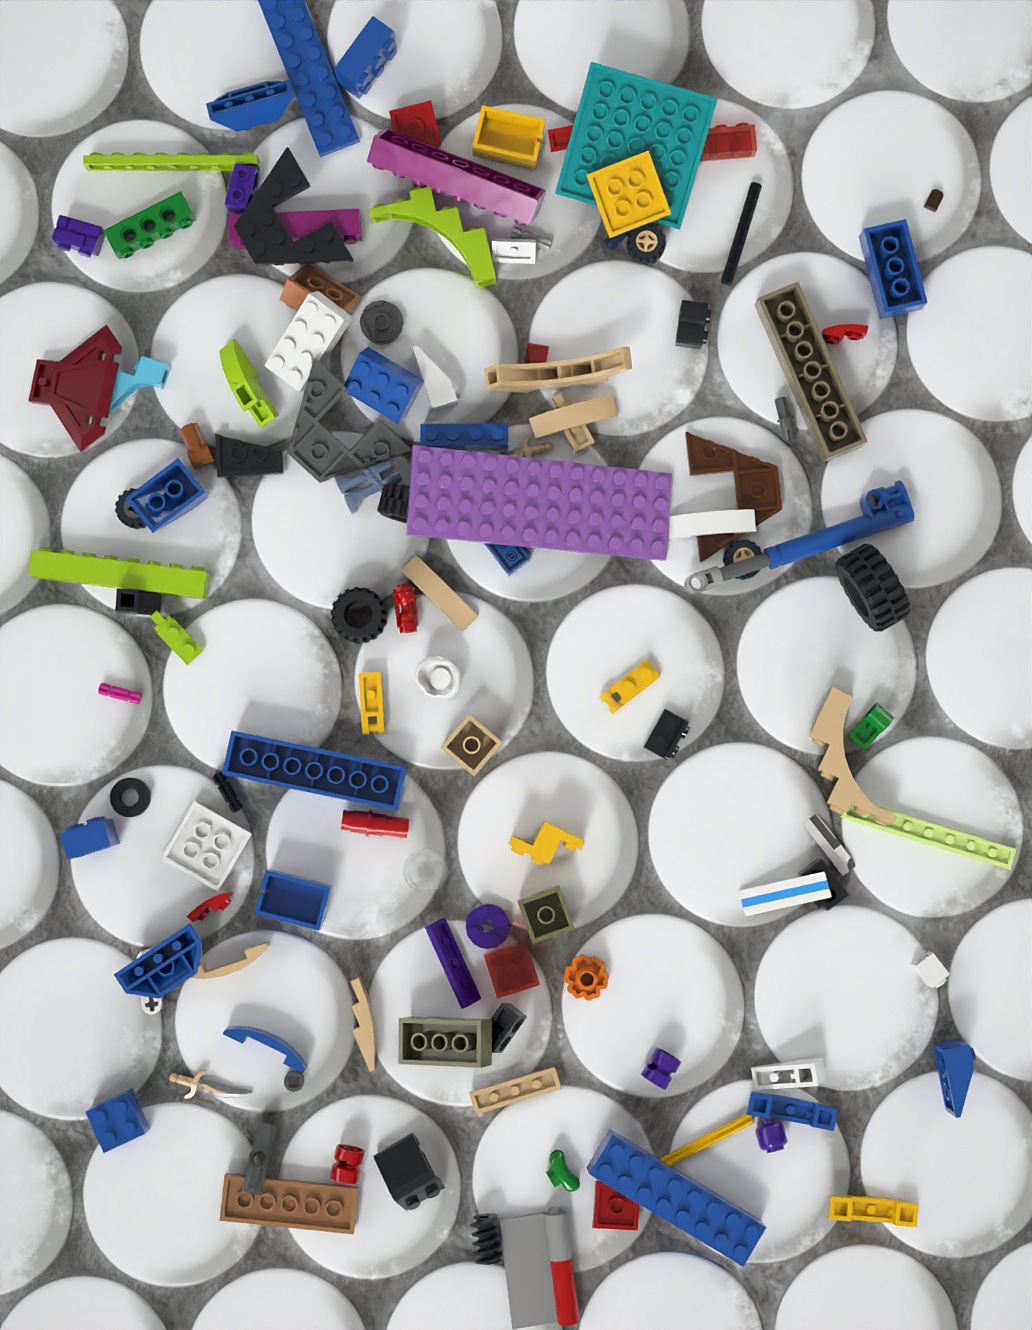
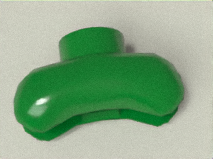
M560 1150L553 1151L549 1156V1163L552 1168L546 1171L553 1186L557 1187L561 1184L569 1192L578 1190L580 1181L568 1169L564 1153Z

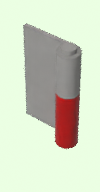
M551 1207L547 1212L499 1219L512 1329L555 1322L562 1326L579 1323L580 1316L567 1211L562 1210V1207Z

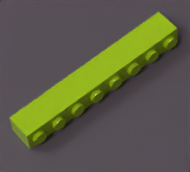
M47 547L31 550L28 576L32 578L116 589L140 590V592L207 600L210 574L204 571V567L191 566L190 570L183 569L181 564L170 563L169 567L161 566V562L150 560L148 564L139 563V559L126 558V561L117 560L118 557L104 555L103 559L96 558V554L83 552L82 556L74 555V551L61 550V553L52 552V548Z

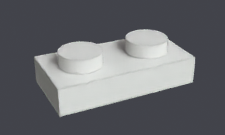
M492 238V262L535 264L536 240Z

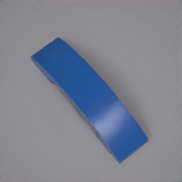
M247 1026L227 1027L223 1032V1035L242 1044L246 1041L247 1037H250L287 1055L283 1064L301 1073H304L307 1068V1064L301 1055L290 1044L272 1033Z
M751 1091L746 1114L768 1119L770 1117L834 1131L838 1109L807 1100Z

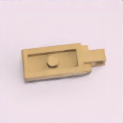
M561 393L552 399L556 409L572 404L571 401L566 403ZM586 425L563 431L575 454L595 444Z

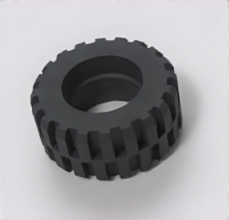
M862 544L837 560L835 570L845 594L859 616L862 617L863 621L873 631L882 632L909 615L911 606L903 585L883 554L872 544Z

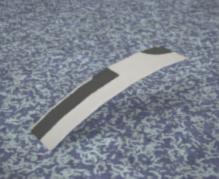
M817 814L803 823V826L823 849L842 876L856 866L849 854Z

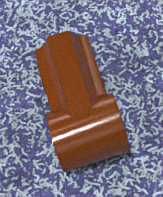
M197 422L187 424L179 429L188 450V458L194 470L215 461L209 445L205 443Z

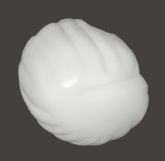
M437 655L426 657L419 662L415 670V682L428 696L449 698L454 696L460 688V672L456 665L445 657Z

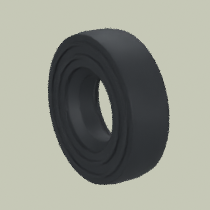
M137 778L121 779L113 786L110 792L112 808L116 813L124 817L141 815L146 811L151 800L148 786ZM127 789H134L138 793V802L133 806H127L122 801V794Z

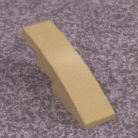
M359 976L351 981L359 1000L351 1006L359 1023L358 1026L353 1028L352 1032L371 1072L376 1067L375 1027L369 998L362 978Z

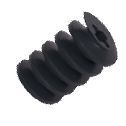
M487 1213L474 1216L473 1218L476 1219V1222L470 1224V1226L477 1228V1231L473 1232L472 1236L478 1237L479 1240L474 1241L473 1245L480 1247V1249L474 1251V1255L481 1256V1258L475 1260V1264L491 1265L502 1261L500 1259L503 1256L502 1251L498 1250L501 1248V1242L497 1241L500 1238V1233L496 1232L499 1229V1224L495 1223L498 1220V1215Z

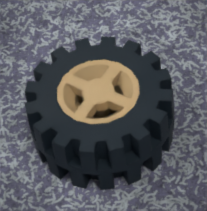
M648 223L630 231L626 249L634 262L638 261V264L645 263V265H649V263L652 262L653 264L657 259L661 258L666 246L665 234L663 235V230L657 228L658 225Z
M748 539L733 542L724 552V566L762 554L761 548L755 542H751ZM760 569L736 577L735 579L745 580L752 578L760 571Z

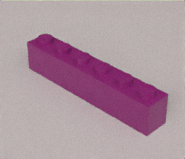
M359 209L276 212L293 242L331 221L345 244H356L357 241H362L361 214ZM242 214L228 215L229 241L231 245L237 249H246L234 229V225Z

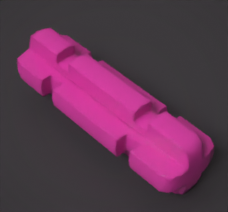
M101 683L98 689V693L101 695H109V697L127 702L129 700L130 703L140 704L142 694L139 692H131V690L117 686L111 687V685Z

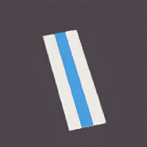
M825 871L739 891L745 916L832 897Z

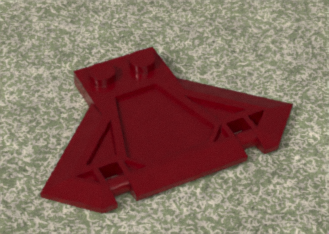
M108 325L102 327L62 360L37 359L28 401L32 404L51 406L80 452H83L101 438L106 430L105 426H100L101 419L108 418L119 366V363L113 362L114 355H121L122 346Z

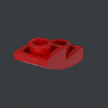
M861 324L835 325L823 329L821 335L825 343L832 345L840 343L844 336H847L849 340L859 341L867 335L869 326Z
M231 891L225 892L206 900L186 917L192 922L198 919L202 921L210 913L209 907L214 912L219 909L225 910L232 902L229 898L233 893Z

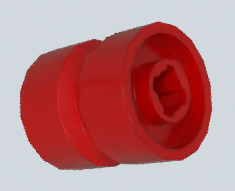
M337 1145L334 1154L336 1163L332 1165L330 1178L341 1183L357 1184L361 1169L358 1166L363 1163L364 1149L352 1145Z

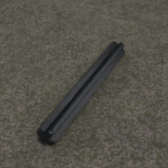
M751 182L722 275L721 283L731 286L762 188L760 183Z

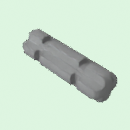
M516 226L512 228L510 233L511 239L536 240V248L540 247V250L546 252L550 250L552 245L551 239L545 237L542 239L540 235L526 230L523 232L521 228Z

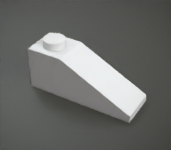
M417 345L412 346L433 413L458 405L457 398H460V393L457 385L453 386L451 379Z
M823 1058L800 1059L751 1068L755 1090L819 1086L827 1080Z

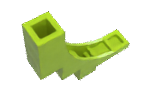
M418 186L413 191H409L411 200L399 199L394 204L385 205L381 203L369 209L372 224L393 219L420 224L437 232L448 240L461 254L470 270L475 288L496 284V276L485 227L479 228L475 226L463 232L458 207L446 206L436 212L431 187Z

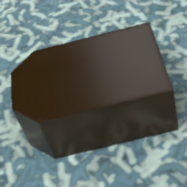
M938 189L932 190L924 208L936 212L944 197L942 191Z

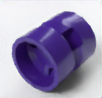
M656 1047L650 1057L652 1062L646 1064L641 1075L648 1081L666 1090L672 1080L671 1073H676L681 1061L663 1049Z

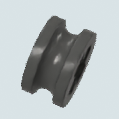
M293 1070L286 1074L284 1078L286 1089L296 1092L303 1087L304 1076L301 1072ZM293 1075L294 1078L295 1075H297L299 1077L298 1083L300 1085H298L297 1087L295 1086V1084L293 1087L290 1086V1076Z

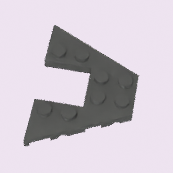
M314 358L287 451L296 462L321 483L337 475H344L347 472L373 465L376 462L387 460L390 457L412 450L380 418L350 450L327 430L318 420L348 388Z

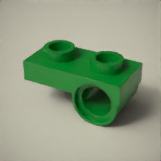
M875 703L847 737L865 751L876 737L892 723L894 717L878 703Z

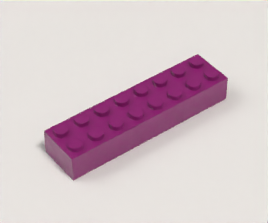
M384 128L373 137L367 162L371 163L378 170L386 169L393 172L392 174L396 177L410 178L417 185H428L433 187V190L437 193L451 194L458 201H469L474 203L476 208L482 210L487 208L494 211V214L499 217L505 218L507 216L514 219L520 225H530L539 213L546 192L545 189L401 133H396L388 128Z

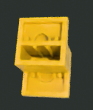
M543 821L533 844L512 835L509 845L512 846L511 851L522 856L524 853L532 856V861L543 866L545 862L550 864L561 840L564 841L563 846L573 851L576 848L582 849L585 841Z

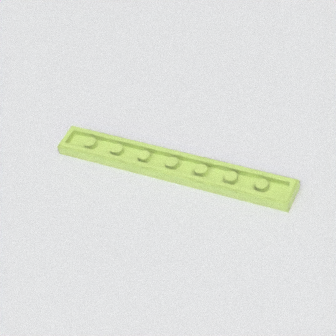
M853 806L850 807L847 813L842 812L839 817L1011 870L1016 848L883 807L880 808L896 815L892 825L887 823L886 826L875 822V817L868 813L866 816L860 815L853 811L855 808Z

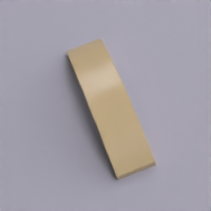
M613 395L554 409L529 418L534 439L537 440L578 426L618 417V412Z
M417 555L401 569V572L462 632L478 617Z
M269 941L244 950L247 958L208 970L206 963H201L198 967V973L191 978L208 979L234 973L259 958L270 946Z

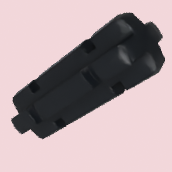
M218 772L212 776V780L215 785L218 784V790L226 803H229L228 807L231 812L235 813L241 810L243 805L240 800L236 799L237 795L230 783L226 782L227 778L222 772Z

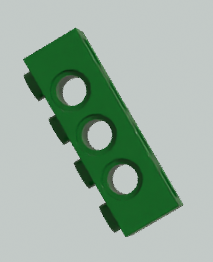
M180 191L103 230L116 256L119 259H127L133 256L135 251L141 248L147 249L155 241L161 238L167 239L173 235V232L179 229L189 228L196 219ZM169 214H175L172 221L165 220ZM149 224H156L152 231H146ZM130 234H136L134 240L127 241V237Z

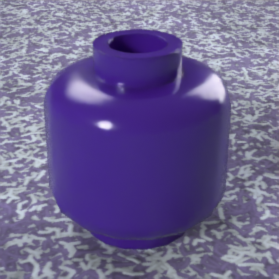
M773 1118L760 1121L761 1126L755 1130L760 1149L766 1150L767 1154L783 1150V1145L788 1142L783 1124L781 1122H774Z

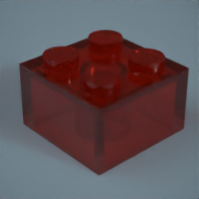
M527 940L484 953L497 999L540 985Z

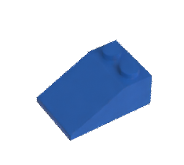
M177 458L125 499L151 532L155 533L192 511L209 497L179 458Z
M960 1039L932 1043L945 1110L955 1118H959L963 1111L974 1070L973 1061L976 1060L974 1049Z

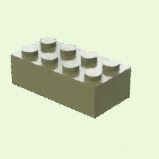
M421 1016L399 1018L398 1064L476 1068L492 1065V1019Z

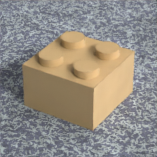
M468 714L440 748L475 777L503 742L473 716Z

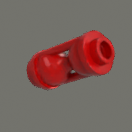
M409 583L398 584L397 589H393L397 628H399L401 634L417 632L419 622L415 587H410Z

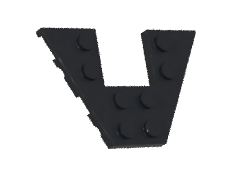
M289 147L285 149L234 225L235 231L256 267L295 263L301 265L315 264L317 262H353L354 260L332 221L293 242L276 214L274 207L311 187Z

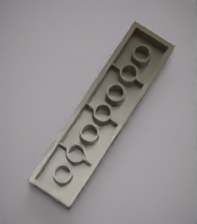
M799 282L759 297L754 304L822 463L863 447L868 442Z

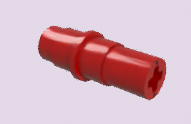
M343 810L341 830L366 834L367 837L369 835H385L407 838L408 818L372 813V810H369V812Z

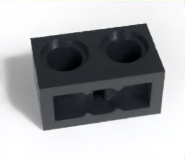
M818 858L800 871L798 875L802 877L810 875L815 870L819 873L825 871L828 886L833 892V897L828 901L821 899L813 902L819 909L823 908L828 911L849 896V894L824 860Z
M501 1003L491 1017L492 1053H502L527 1018L524 1013L511 1003Z

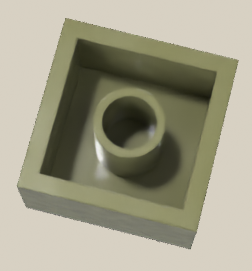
M559 885L517 900L533 944L575 929Z

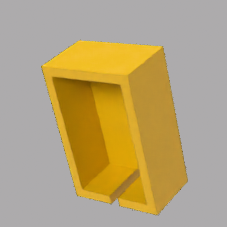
M482 105L472 145V154L476 157L536 170L545 132L546 119Z

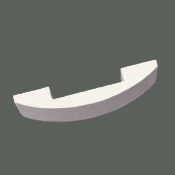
M754 509L699 512L669 517L668 539L723 533L756 532Z

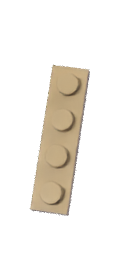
M555 1066L470 1091L469 1094L475 1115L559 1090L561 1085Z

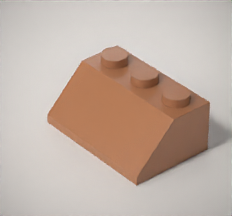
M305 264L287 279L279 300L288 307L298 311L309 293L319 291L351 315L362 297L311 264Z

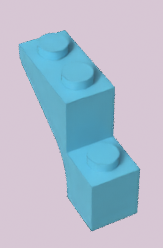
M141 356L140 361H137L134 366L135 376L117 371L109 414L139 388L153 386L164 389L170 372L169 366Z

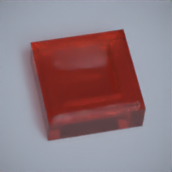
M528 343L524 364L547 362L549 346Z

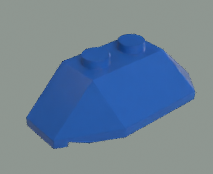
M290 80L265 81L227 92L216 98L213 102H208L206 106L211 121L238 132L279 120L294 97Z
M188 924L119 970L114 976L126 994L159 999L198 973L203 942L192 925Z

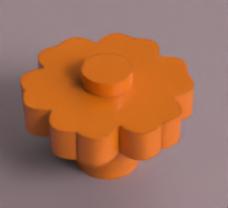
M585 954L574 957L572 965L565 967V974L563 976L564 981L568 983L567 991L577 999L582 996L588 1001L598 998L600 996V989H606L608 985L609 975L604 971L605 964L596 956L590 959Z

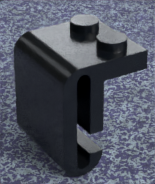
M413 1132L374 1155V1160L393 1200L406 1211L416 1209L422 1201L427 1198L436 1197L445 1188L442 1180L434 1174L425 1153L419 1147L420 1142Z

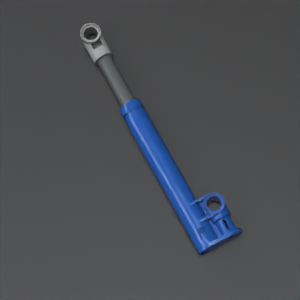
M898 480L895 481L893 486L872 489L860 498L862 516L776 544L774 547L765 548L762 554L719 568L715 566L694 573L686 578L684 587L688 593L698 594L724 584V581L765 567L774 569L780 565L783 566L913 522L914 511L903 482ZM869 496H873L875 498V506L869 503ZM693 578H697L701 582L699 589H695L692 586L691 581Z

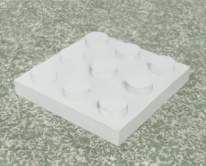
M194 801L161 859L219 892L253 833L201 803Z

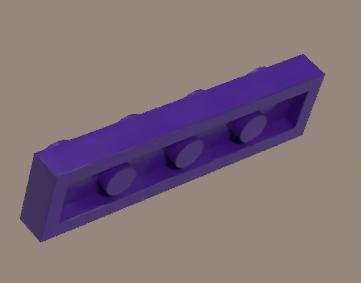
M446 918L439 919L426 926V932L461 1009L482 999Z

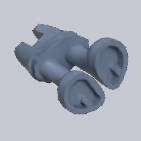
M393 460L368 466V469H362L363 473L347 478L343 475L334 477L342 494L367 481L372 482V484L344 495L346 504L352 514L358 511L361 500L377 492L382 493L384 484H398L402 481L400 473L386 479L382 476L383 473L396 467Z

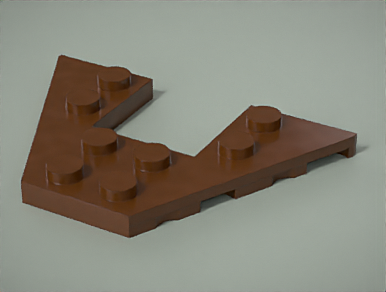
M685 432L689 476L733 472L737 510L754 509L756 527L782 510L778 467L776 465L739 453L737 450L716 444L711 440H705L690 434V432ZM746 533L696 536L699 563Z

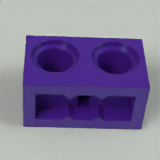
M235 163L225 200L228 212L242 214L256 194L260 174L256 167Z

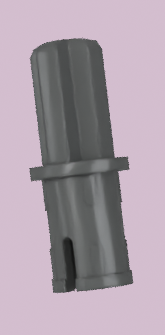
M787 397L777 398L774 402L779 418L777 423H780L783 441L789 440L788 431H790L791 439H796L797 436L792 420L794 416L791 415Z

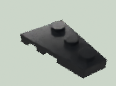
M215 434L218 478L284 474L282 451Z

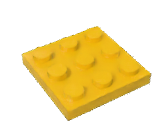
M649 151L586 175L609 239L671 214Z

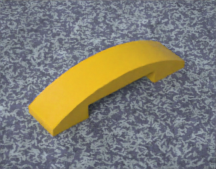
M830 1196L828 1219L839 1221L862 1220L892 1223L895 1226L917 1227L919 1205L917 1203L880 1197Z

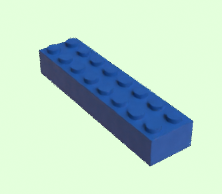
M231 730L222 774L398 811L408 767Z
M611 1129L608 1130L586 1167L589 1175L743 1267L767 1228L761 1219L673 1166L668 1165Z

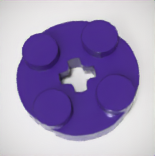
M484 904L478 906L467 917V936L474 945L480 948H497L509 935L510 923L508 916L497 905ZM490 920L494 929L489 930L488 933L484 932V927L481 924L487 923Z

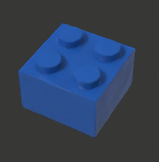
M105 816L95 817L86 820L87 825L81 823L65 827L66 832L59 835L67 860L79 858L120 844L113 819H105Z
M132 1088L94 1105L86 1111V1115L103 1153L140 1137L150 1130Z

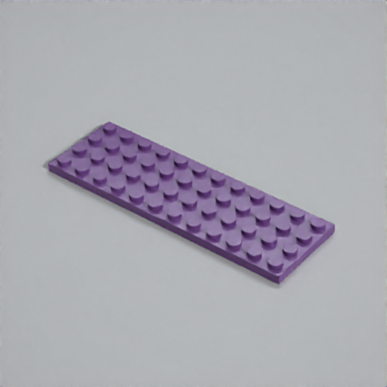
M413 445L406 535L665 561L667 558L672 473Z

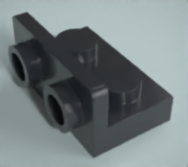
M664 709L643 748L665 760H668L670 757L674 758L680 748L677 746L680 738L685 739L690 730V727L687 726L689 721Z

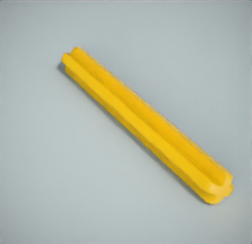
M744 1114L660 1159L673 1166L752 1125L754 1119L751 1115Z

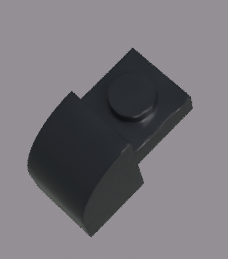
M117 588L115 612L131 615H151L156 610L160 612L161 594Z

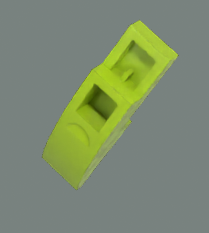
M236 339L232 340L219 350L223 371L242 410H249L260 428L278 417L279 413L257 382L256 378L260 375Z

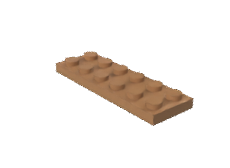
M229 1173L224 1175L219 1221L354 1234L359 1187L266 1177L262 1194L256 1195L242 1191L245 1175Z

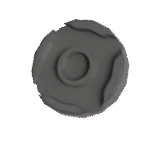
M380 300L372 302L363 310L360 317V326L364 336L371 342L380 345L388 344L396 340L402 332L404 324L402 314L394 304Z

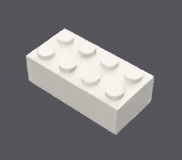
M319 291L309 293L264 366L297 391L305 390L313 359L316 358L324 365L353 317Z

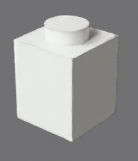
M927 951L911 964L926 985L931 988H938L947 981L946 977L950 975L934 953Z

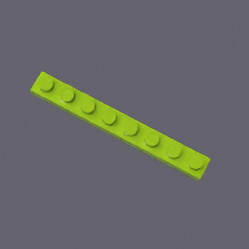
M96 152L90 153V155H83V165L88 171H233L235 163L256 167L260 171L258 156L249 152L242 153L241 155H233L227 152L220 153V155H211L205 152L198 155H189L183 152L176 155H168L162 152L155 153V155H146L140 152L133 155H124L118 152L112 153V155H103Z

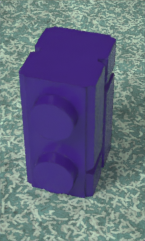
M59 215L52 239L59 249L68 252L71 249L78 250V254L90 258L91 255L99 256L105 234L101 226Z

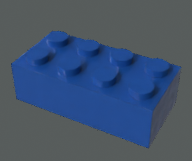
M906 219L863 229L859 235V241L879 319L922 310L928 302Z

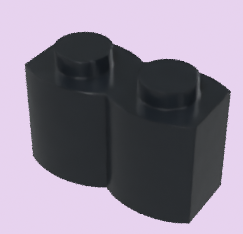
M682 300L675 346L701 349L702 344L707 343L708 331H705V323H709L711 317L708 303Z

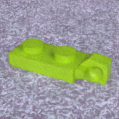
M158 610L151 614L150 617L157 624L154 627L157 634L186 665L204 651L170 615L164 618Z

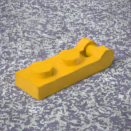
M645 660L599 696L602 702H606L610 707L608 710L613 714L661 676L651 663ZM615 692L621 697V700L618 702L611 696Z
M381 672L359 673L363 735H369L370 732L384 734L385 722ZM377 716V723H369V717Z

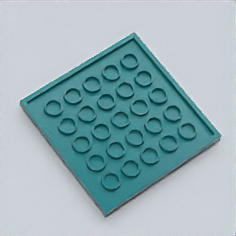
M590 62L555 194L597 206L586 175L649 151L671 212L670 215L653 222L680 230L718 99Z

